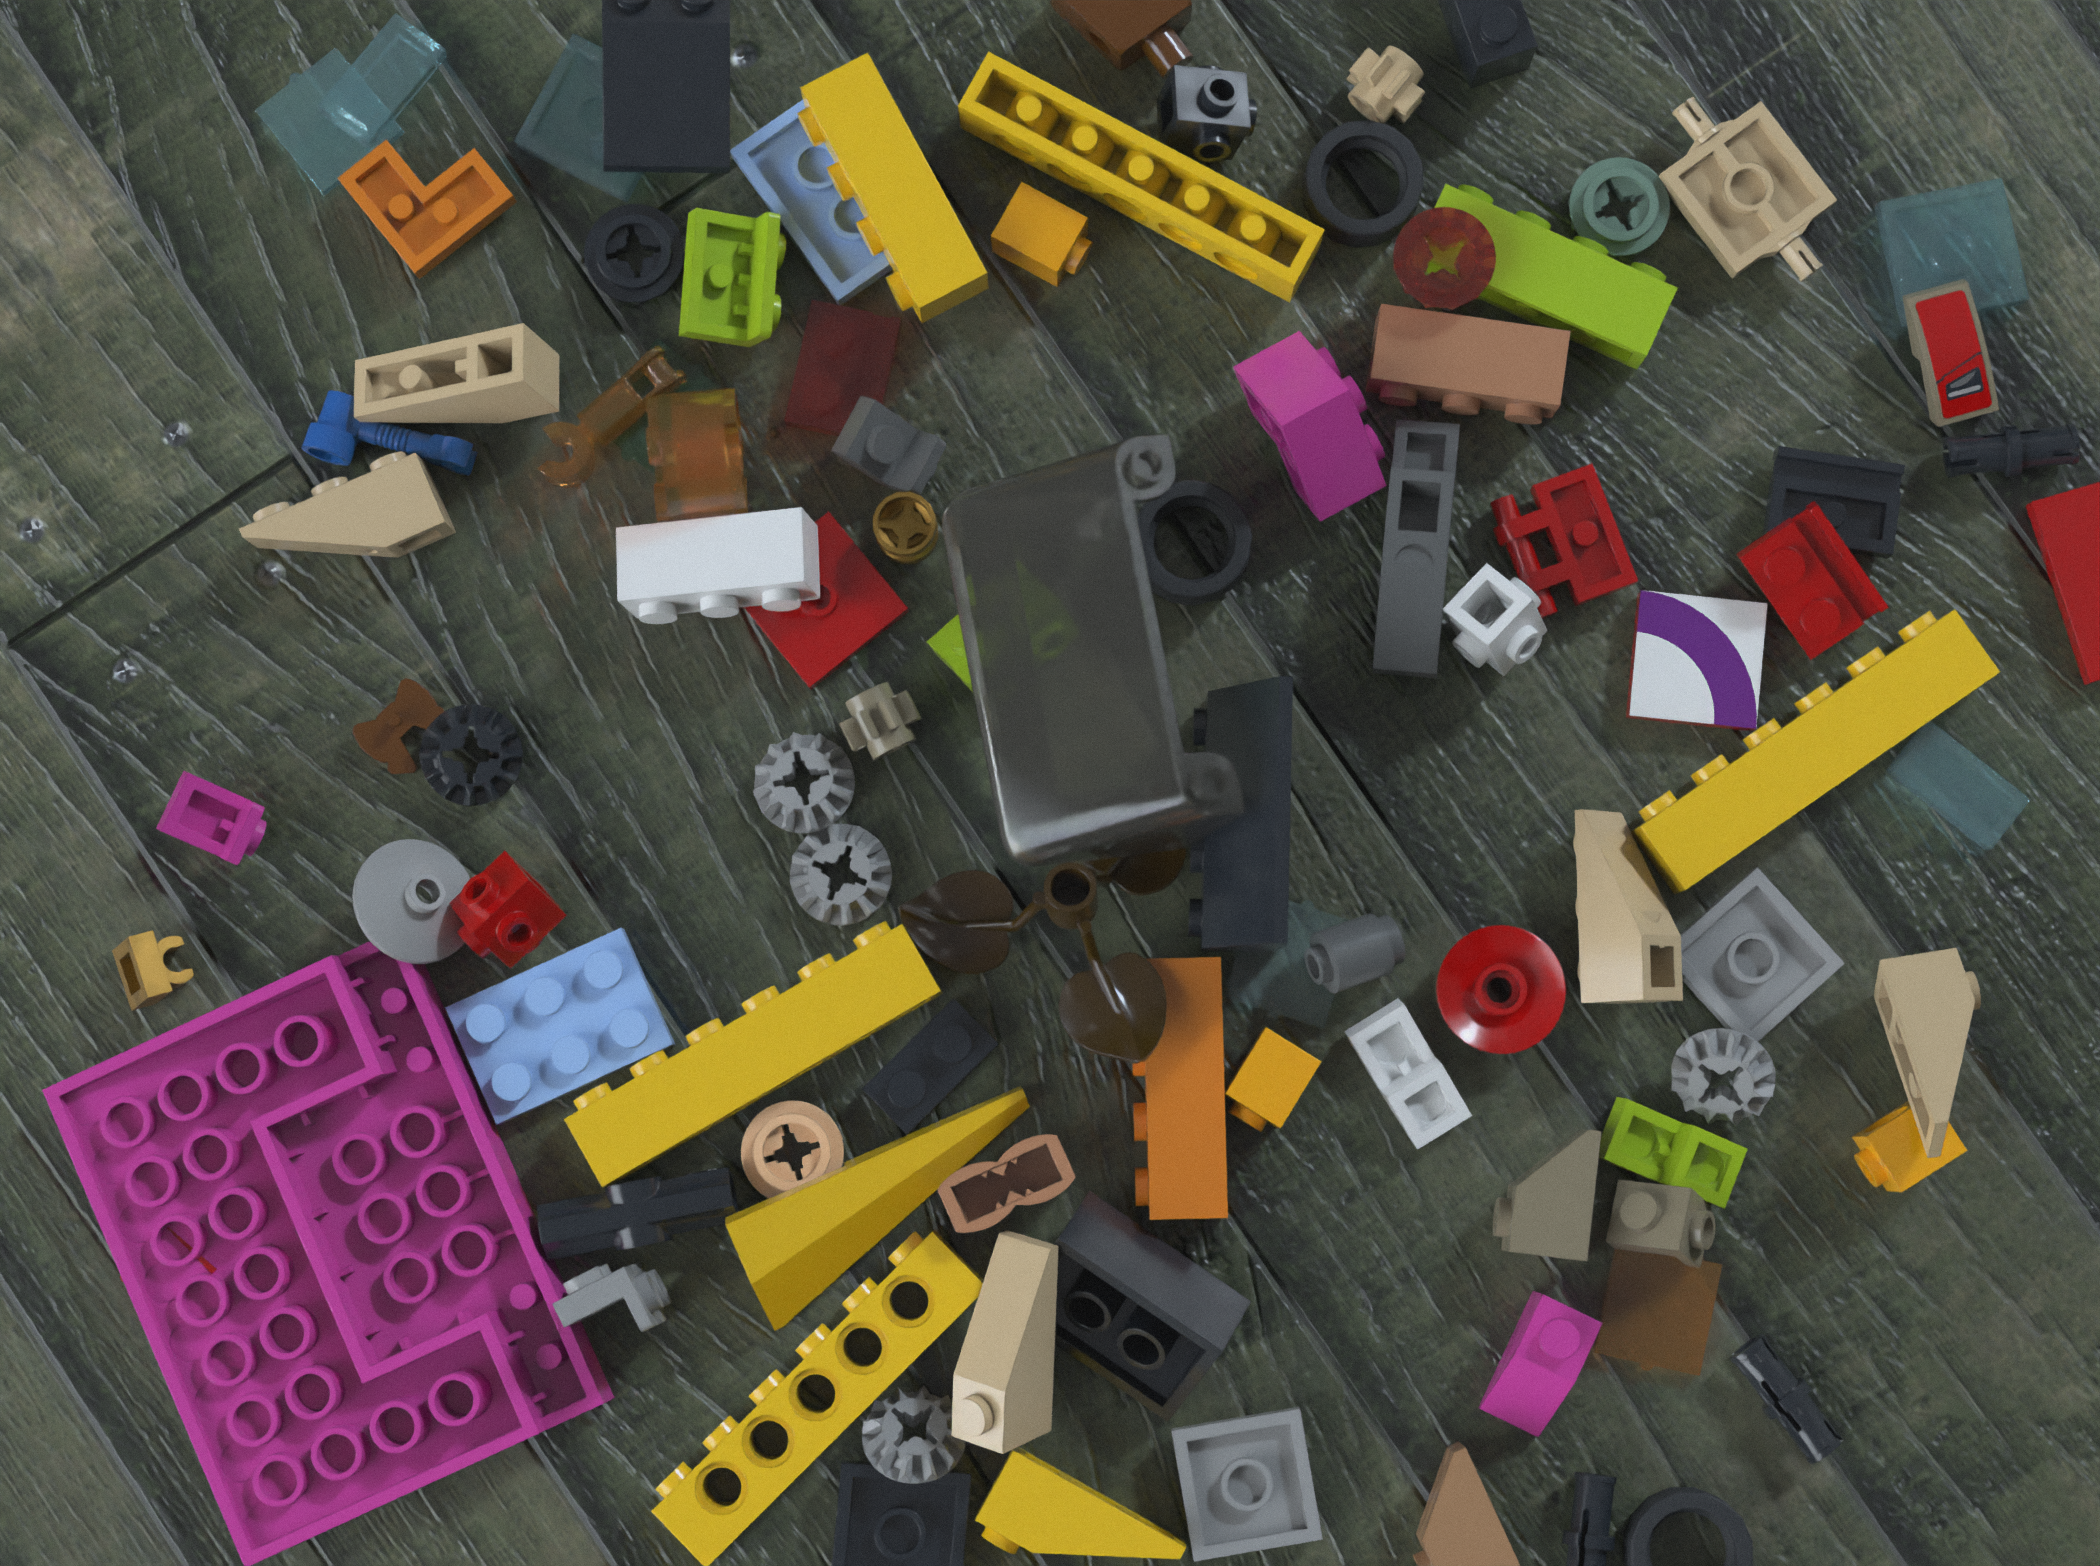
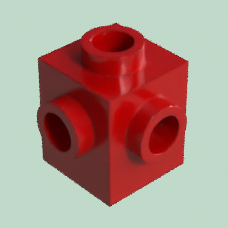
M506 851L499 855L482 873L473 876L464 885L462 891L449 903L464 923L457 931L463 941L482 959L492 952L510 969L526 954L535 950L541 944L544 937L567 916L546 889Z

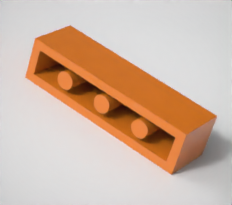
M1221 957L1146 959L1157 970L1162 979L1166 992L1167 1012L1163 1035L1154 1052L1146 1061L1138 1064L1132 1063V1076H1145V1102H1133L1134 1141H1146L1147 1167H1135L1136 1206H1148L1149 1220L1228 1218Z

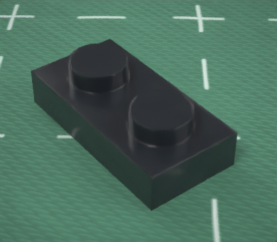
M953 998L862 1090L908 1135L999 1044Z

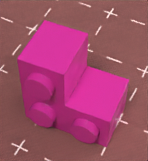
M1298 331L1233 366L1252 415L1276 443L1295 492L1320 522L1387 486L1378 461L1385 458V452L1373 429L1368 424L1363 425L1360 413L1367 410L1365 399L1351 376L1341 378L1333 357L1325 347L1316 350L1303 334Z

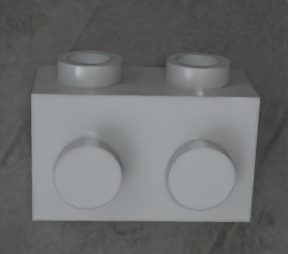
M638 1262L622 1267L613 1273L608 1264L590 1269L565 1282L563 1286L568 1296L552 1303L563 1327H567L625 1299L640 1331L644 1332L668 1320L663 1307L671 1304V1300L656 1270L652 1269L646 1272L641 1263Z

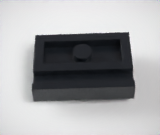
M1778 446L1774 450V466L1769 483L1763 535L1789 517L1792 519L1805 510L1808 504L1815 501L1852 554L1885 559L1893 555L1901 499V476L1904 474L1905 469L1904 464Z

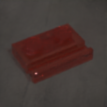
M812 300L784 420L786 425L839 437L860 396L877 400L884 405L902 326L901 318L893 316L887 318L874 315L873 312Z

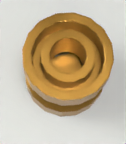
M896 492L886 497L877 506L873 516V531L882 553L891 561L900 564H916L926 559L934 551L938 541V524L930 503L922 496L912 492Z

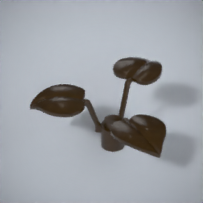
M1158 787L1138 791L1122 797L1096 812L1083 827L1079 837L1078 855L1083 865L1075 862H1066L1054 867L1046 876L1044 892L1034 893L1033 901L1015 919L1010 920L1014 904L1012 895L1006 885L996 876L977 870L950 874L938 880L917 897L900 905V918L916 946L937 964L962 974L984 973L1002 965L1009 955L1010 946L1007 932L1020 931L1042 909L1047 910L1048 916L1056 925L1065 929H1078L1093 970L1079 972L1065 983L1058 1005L1063 1028L1077 1045L1089 1052L1133 1064L1144 1062L1158 1046L1165 1028L1167 1001L1162 979L1152 964L1137 953L1126 952L1119 954L1104 965L1099 955L1090 922L1094 919L1098 910L1097 887L1105 888L1114 880L1122 891L1130 895L1145 896L1164 890L1179 876L1186 858V838L1180 816L1177 791L1174 787Z

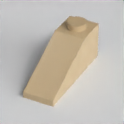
M524 323L355 360L354 418L359 422L507 423L559 412V354Z
M1957 948L1880 960L1873 995L1927 1158L1941 1156L1973 1010L1979 1009L1981 1005L1980 988L1973 971L1965 972Z
M1008 1230L999 1233L953 1374L952 1437L1004 1454L1051 1431L1058 1245Z

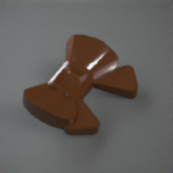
M405 678L399 684L395 702L390 703L377 716L376 720L356 724L352 729L353 735L359 746L369 756L383 763L388 762L389 773H414L418 769L417 765L402 742L401 737L413 725L427 729L444 712V709L438 706L433 695L424 686L414 680Z

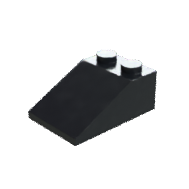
M602 0L603 172L730 173V0Z

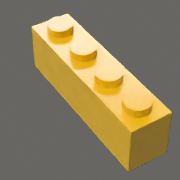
M866 53L800 87L805 109L798 112L797 115L802 127L814 147L825 143L835 163L826 167L828 174L841 199L845 202L854 197L865 217L856 222L858 230L873 256L881 252L885 254L894 271L893 274L886 277V281L902 311L913 307L921 323H924L989 289L988 273L870 55Z

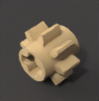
M1387 46L1380 56L1370 48H1367L1349 69L1350 75L1347 77V80L1355 86L1349 92L1348 99L1369 120L1385 124L1393 115L1401 123H1405L1422 102L1421 97L1425 94V91L1417 86V84L1423 78L1424 73L1409 55L1394 46Z

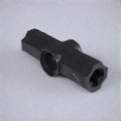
M730 1167L689 1173L682 1177L662 1180L661 1176L604 1187L605 1192L537 1205V1223L541 1244L544 1248L546 1259L549 1260L592 1253L594 1250L614 1246L616 1251L673 1240L672 1235L724 1225L725 1217L739 1211L735 1185Z

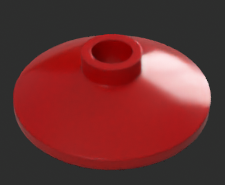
M1494 925L1477 929L1465 935L1452 946L1440 966L1437 976L1436 994L1443 1019L1459 1039L1480 1051L1493 1054H1509L1523 1051L1536 1045L1552 1031L1563 1011L1566 984L1559 960L1543 940L1522 928ZM1494 978L1504 980L1509 986V996L1502 1003L1492 1001L1487 995V985Z

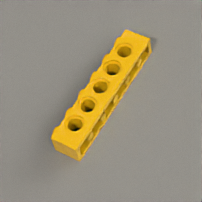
M989 51L958 105L960 128L1289 303L1320 249L1325 229Z
M935 1230L925 1239L914 1231L888 1257L896 1268L879 1285L868 1277L842 1303L850 1314L833 1331L822 1323L799 1345L795 1351L804 1360L786 1378L777 1369L774 1370L748 1396L757 1406L739 1424L729 1415L702 1442L710 1453L693 1470L683 1461L655 1489L664 1499L651 1512L703 1566H709L979 1297L984 1280ZM915 1282L925 1289L928 1295V1307L924 1314L916 1318H906L895 1310L892 1303V1295L894 1289L900 1283ZM868 1328L878 1335L882 1344V1351L878 1360L869 1364H861L849 1356L846 1341L852 1330ZM819 1374L825 1376L833 1384L835 1399L830 1407L816 1410L808 1407L803 1402L800 1395V1386L803 1379L809 1375ZM774 1421L786 1430L788 1446L784 1453L770 1456L762 1453L757 1448L754 1441V1431L759 1423ZM728 1468L737 1474L741 1482V1493L738 1499L731 1502H723L713 1497L708 1488V1476L712 1470Z

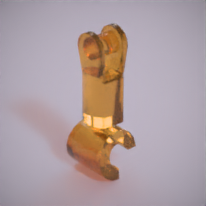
M655 346L645 353L614 384L576 415L581 422L578 426L567 422H554L542 428L546 436L556 447L570 446L574 450L571 458L565 462L558 463L547 460L537 468L547 481L561 488H573L586 482L593 473L596 462L595 451L592 446L598 442L605 448L641 416L681 386L687 375L681 369L675 372L663 358L666 351L662 346ZM645 375L655 388L641 399L631 386Z

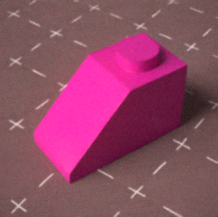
M1532 1291L1478 1408L1539 1437L1575 1384L1602 1326V1322L1544 1294Z

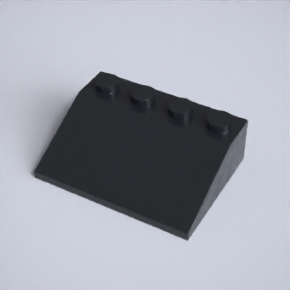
M1278 676L1211 690L1207 693L1205 708L1194 707L1193 746L1205 747L1204 771H1192L1191 809H1203V835H1191L1190 873H1202L1201 899L1189 898L1188 937H1200V952L1276 954L1288 944L1293 676Z

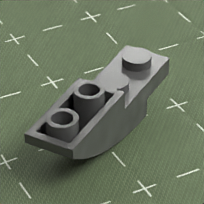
M1396 420L1383 543L1373 673L1437 678L1460 424Z

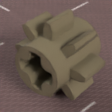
M884 682L845 702L852 717L839 724L852 751L857 752L867 747L872 759L877 760L916 740L909 725L922 718L907 690L894 695L889 683Z

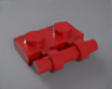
M1593 463L1534 484L1530 491L1537 506V511L1521 516L1513 494L1489 503L1498 526L1493 528L1499 547L1506 546L1518 579L1524 582L1541 600V604L1537 609L1542 619L1558 613L1550 589L1566 583L1576 607L1633 586L1638 582ZM1546 531L1558 563L1542 569L1530 536Z

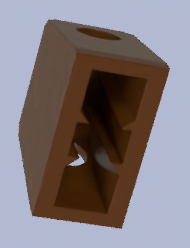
M1050 0L1054 10L1120 71L1146 55L1163 80H1166L1174 65L1187 66L1193 59L1191 52L1176 34L1191 21V0Z

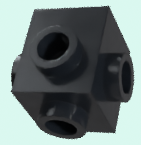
M1174 65L1156 98L1159 142L1185 156H1194L1196 159L1206 162L1222 159L1232 160L1244 138L1250 137L1253 134L1257 118V106L1254 99L1248 98L1247 73L1226 71L1212 65L1200 67Z

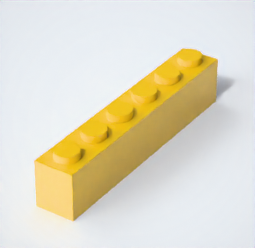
M1955 609L1938 620L1929 610L1898 632L1904 643L1886 656L1877 646L1846 667L1853 677L1847 683L1832 691L1827 682H1825L1794 703L1801 714L1792 721L1780 727L1775 718H1773L1742 739L1749 750L1737 759L1728 763L1723 754H1721L1690 775L1697 786L1682 797L1676 799L1669 790L1638 811L1645 822L1632 830L1631 833L1674 895L1687 890L2000 673Z
M886 921L877 924L853 939L857 950L835 962L831 953L816 959L797 972L802 980L799 984L779 994L775 985L757 993L741 1004L746 1014L728 1025L723 1026L719 1018L713 1019L685 1036L690 1046L668 1059L665 1052L661 1050L633 1065L629 1069L634 1077L631 1081L613 1091L606 1082L576 1098L573 1102L578 1111L565 1118L564 1121L602 1187L612 1186L943 994L903 924L892 930Z

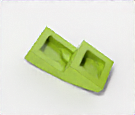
M1616 1097L1601 1136L1599 1159L1661 1185L1692 1188L1707 1203L1725 1209L1748 1149L1697 1126L1679 1122L1629 1099Z

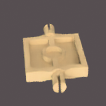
M1694 97L1689 98L1685 104L1682 103L1672 112V115L1681 123L1694 140V143L1686 156L1659 175L1660 180L1666 187L1668 196L1732 279L1759 259L1780 253L1799 277V281L1803 282L1810 275L1817 272L1823 264L1817 260L1800 236L1804 233L1809 223L1830 209L1837 199L1762 101L1737 119L1722 122L1715 126L1695 101L1696 99Z

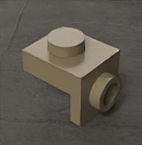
M1618 1180L1606 1242L1614 1249L1675 1256L1686 1266L1700 1268L1704 1250H1708L1714 1240L1715 1217L1711 1206L1692 1188Z

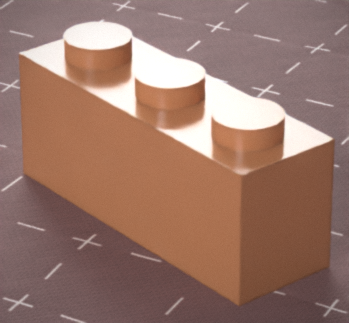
M1381 304L1375 320L1366 392L1380 393L1379 401L1390 405L1414 406L1417 403V399L1442 402L1441 409L1452 414L1477 415L1480 408L1504 411V418L1511 422L1540 424L1543 417L1552 418L1561 405L1571 331Z

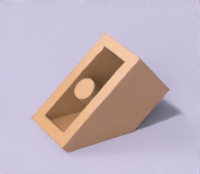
M1460 1442L1448 1446L1416 1532L1423 1549L1413 1555L1416 1565L1520 1566L1466 1447Z

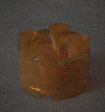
M735 387L666 393L647 397L649 427H646V441L650 466H655L657 483H654V499L657 520L680 521L748 513L747 479L742 478L744 476L743 437Z

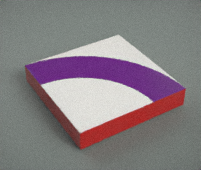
M1640 590L1637 593L1626 718L1754 731L1757 728L1767 603Z

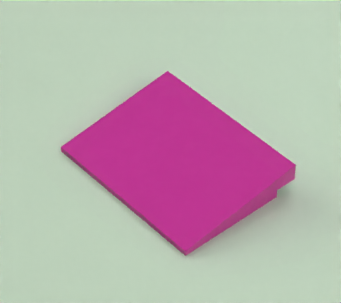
M369 941L339 956H328L42 1090L244 1566H251L615 1398L582 1322L563 1327L552 1303L568 1296L563 1286V1278L555 1260L546 1259L545 1251L541 1244L538 1221L425 964H411L396 960L384 954ZM168 1227L193 1248L191 1252L167 1229ZM200 1256H203L217 1269L213 1274L197 1260Z

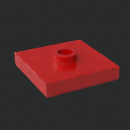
M829 511L815 522L818 526L820 599L801 601L799 608L790 611H770L764 609L762 605L743 607L810 690L815 688L909 612L908 607Z

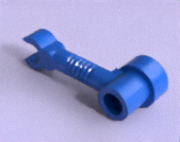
M334 390L328 391L317 423H310L301 447L304 452L322 461L340 466H349L357 444L363 441L373 445L378 444V446H384V448H390V450L395 449L397 452L402 451L408 455L416 453L421 459H425L433 465L467 476L471 474L478 453L472 450V443L456 437L439 434L429 435L415 430L412 431L405 427L401 428L388 422H359L354 418V396Z

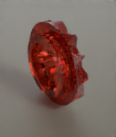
M1439 207L1419 213L1402 228L1394 246L1393 270L1397 274L1403 292L1410 294L1420 301L1425 308L1439 307L1454 310L1460 305L1476 300L1489 284L1495 269V246L1488 230L1473 215L1456 208ZM1461 243L1464 244L1454 262L1455 269L1458 271L1457 276L1455 274L1451 275L1444 268L1436 273L1432 271L1427 276L1424 274L1433 258L1432 251L1429 249L1430 244L1433 247L1436 245L1443 252L1451 247L1455 249Z

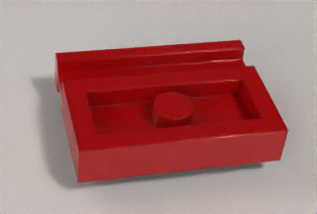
M1815 501L1808 504L1805 510L1792 519L1789 517L1736 554L1810 660L1864 625V621L1877 612H1883L1889 608Z

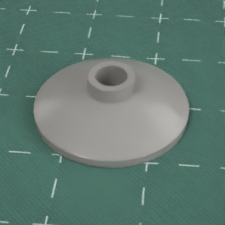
M415 839L398 840L388 843L372 853L364 861L356 875L352 898L357 921L370 942L384 954L396 960L411 964H428L440 961L452 955L465 943L457 933L464 923L449 903L462 891L470 877L453 855L435 844ZM417 885L423 887L429 893L432 899L431 904L419 900L416 895Z

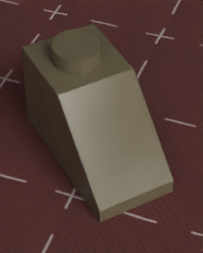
M1578 1130L1509 1184L1507 1198H1497L1493 1216V1236L1502 1237L1501 1250L1587 1262L1601 1131Z

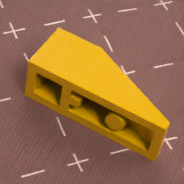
M1020 1447L1011 1450L975 1521L986 1526L981 1534L983 1538L1011 1554H1016L1021 1546L1032 1553L1180 1559L1186 1549L1185 1541L1182 1538Z

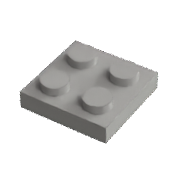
M1758 867L1745 875L1680 934L1682 980L1726 1029L1742 1032L1757 1042L1845 964Z
M1299 1407L1171 1429L1194 1562L1323 1540Z

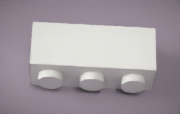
M802 507L616 527L617 601L636 618H639L641 622L666 624L676 621L677 614L700 612L703 616L712 618L731 617L739 613L740 607L759 605L770 611H790L799 608L801 601L820 599L818 526Z

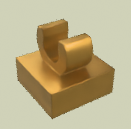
M152 930L129 936L112 950L131 1011L158 1003L171 993L172 989L181 987L194 976L192 968L184 969L180 972H172L166 968L163 962L165 953L176 951L184 945L182 937L169 936L157 943Z

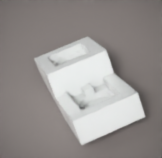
M1398 998L1344 1031L1377 1088L1417 1149L1472 1116L1442 1063L1434 1056L1406 1006Z

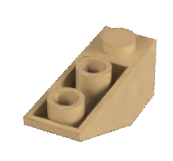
M402 451L394 452L375 460L369 466L371 472L348 481L347 477H337L317 485L311 490L313 497L290 506L288 502L269 505L253 515L255 522L239 528L242 537L257 548L396 558L456 533L427 464L416 453L406 456L405 452Z
M1584 809L1575 810L1573 846L1576 854L1577 869L1575 909L1579 930L1578 978L1580 981L1581 1003L1627 1004L1683 1001L1681 935L1622 813Z

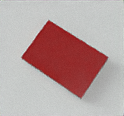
M2100 482L2035 500L2026 505L2084 685L2100 681Z

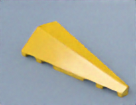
M1019 1086L848 1160L844 1162L845 1166L725 1217L726 1228L750 1284L774 1331L784 1327L932 1195L945 1179L961 1169L1030 1106L1023 1088Z

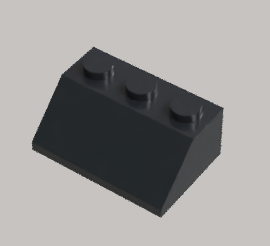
M1089 1191L1054 1242V1245L1059 1246L1055 1344L1168 1422L1223 1352L1251 1301Z

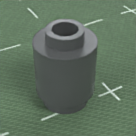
M1366 914L1312 933L1310 947L1305 950L1304 958L1312 980L1317 985L1323 984L1329 992L1337 993L1391 974L1394 966L1403 963L1405 960V945L1397 924L1390 916L1376 917L1373 914Z

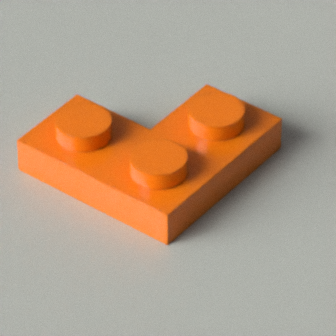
M387 140L337 178L419 279L517 202L513 194L475 148L427 186L422 184Z

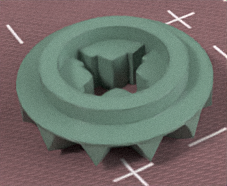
M1623 157L1604 159L1588 167L1575 182L1568 201L1571 229L1575 230L1579 236L1589 238L1603 245L1609 251L1608 256L1610 258L1631 254L1637 256L1651 246L1664 231L1670 213L1668 192L1659 176L1647 165L1637 160ZM1609 189L1620 202L1629 200L1634 202L1641 199L1627 214L1628 225L1626 228L1624 224H1620L1616 216L1597 218L1609 203Z

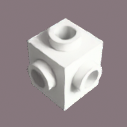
M1487 563L1443 608L1457 635L1452 644L1459 653L1478 668L1487 662L1503 676L1516 663L1521 664L1530 659L1539 648L1542 636L1547 632V628L1537 609L1541 604L1539 597L1518 578L1513 577L1509 581Z

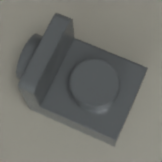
M860 396L831 451L881 486L899 492H912L920 495L926 483L936 471L937 463L946 448V442L936 435L917 430L877 400Z

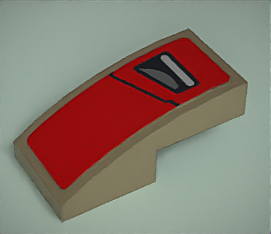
M1960 279L1903 295L1912 355L1921 363L1930 420L1940 427L1998 411L1999 405L1990 359L1968 282L1965 279Z

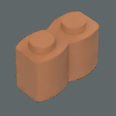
M1045 1134L1018 1142L1009 1148L1000 1157L998 1162H978L957 1170L945 1179L937 1190L955 1231L969 1233L984 1230L997 1224L1016 1205H1034L1056 1197L1070 1186L1076 1176L1058 1136Z

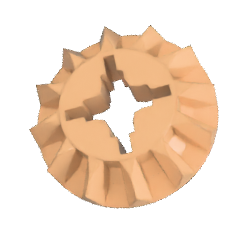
M783 1101L765 1108L751 1121L742 1140L741 1160L745 1174L755 1189L767 1198L774 1197L843 1166V1137L837 1125L829 1114L807 1102ZM786 1124L789 1126L790 1133H794L797 1142H809V1144L819 1142L820 1148L811 1150V1154L805 1155L802 1158V1180H798L797 1172L792 1170L789 1162L778 1163L775 1160L767 1163L766 1160L767 1156L774 1155L776 1150L784 1147L785 1141L783 1136L786 1133L783 1125Z

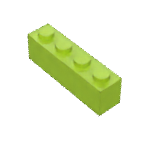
M1445 184L1408 267L1538 326L1571 331L1569 340L1636 370L1648 355L1678 289L1665 282L1666 276L1661 271L1644 263L1633 262L1631 266H1628L1607 256L1609 251L1603 245L1589 238L1576 236L1573 240H1570L1550 231V223L1534 213L1518 210L1516 214L1492 205L1493 198L1476 187L1462 184L1457 189Z

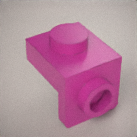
M183 771L156 829L238 865L244 854L251 856L256 851L263 838L266 821L262 820L261 817L265 807Z

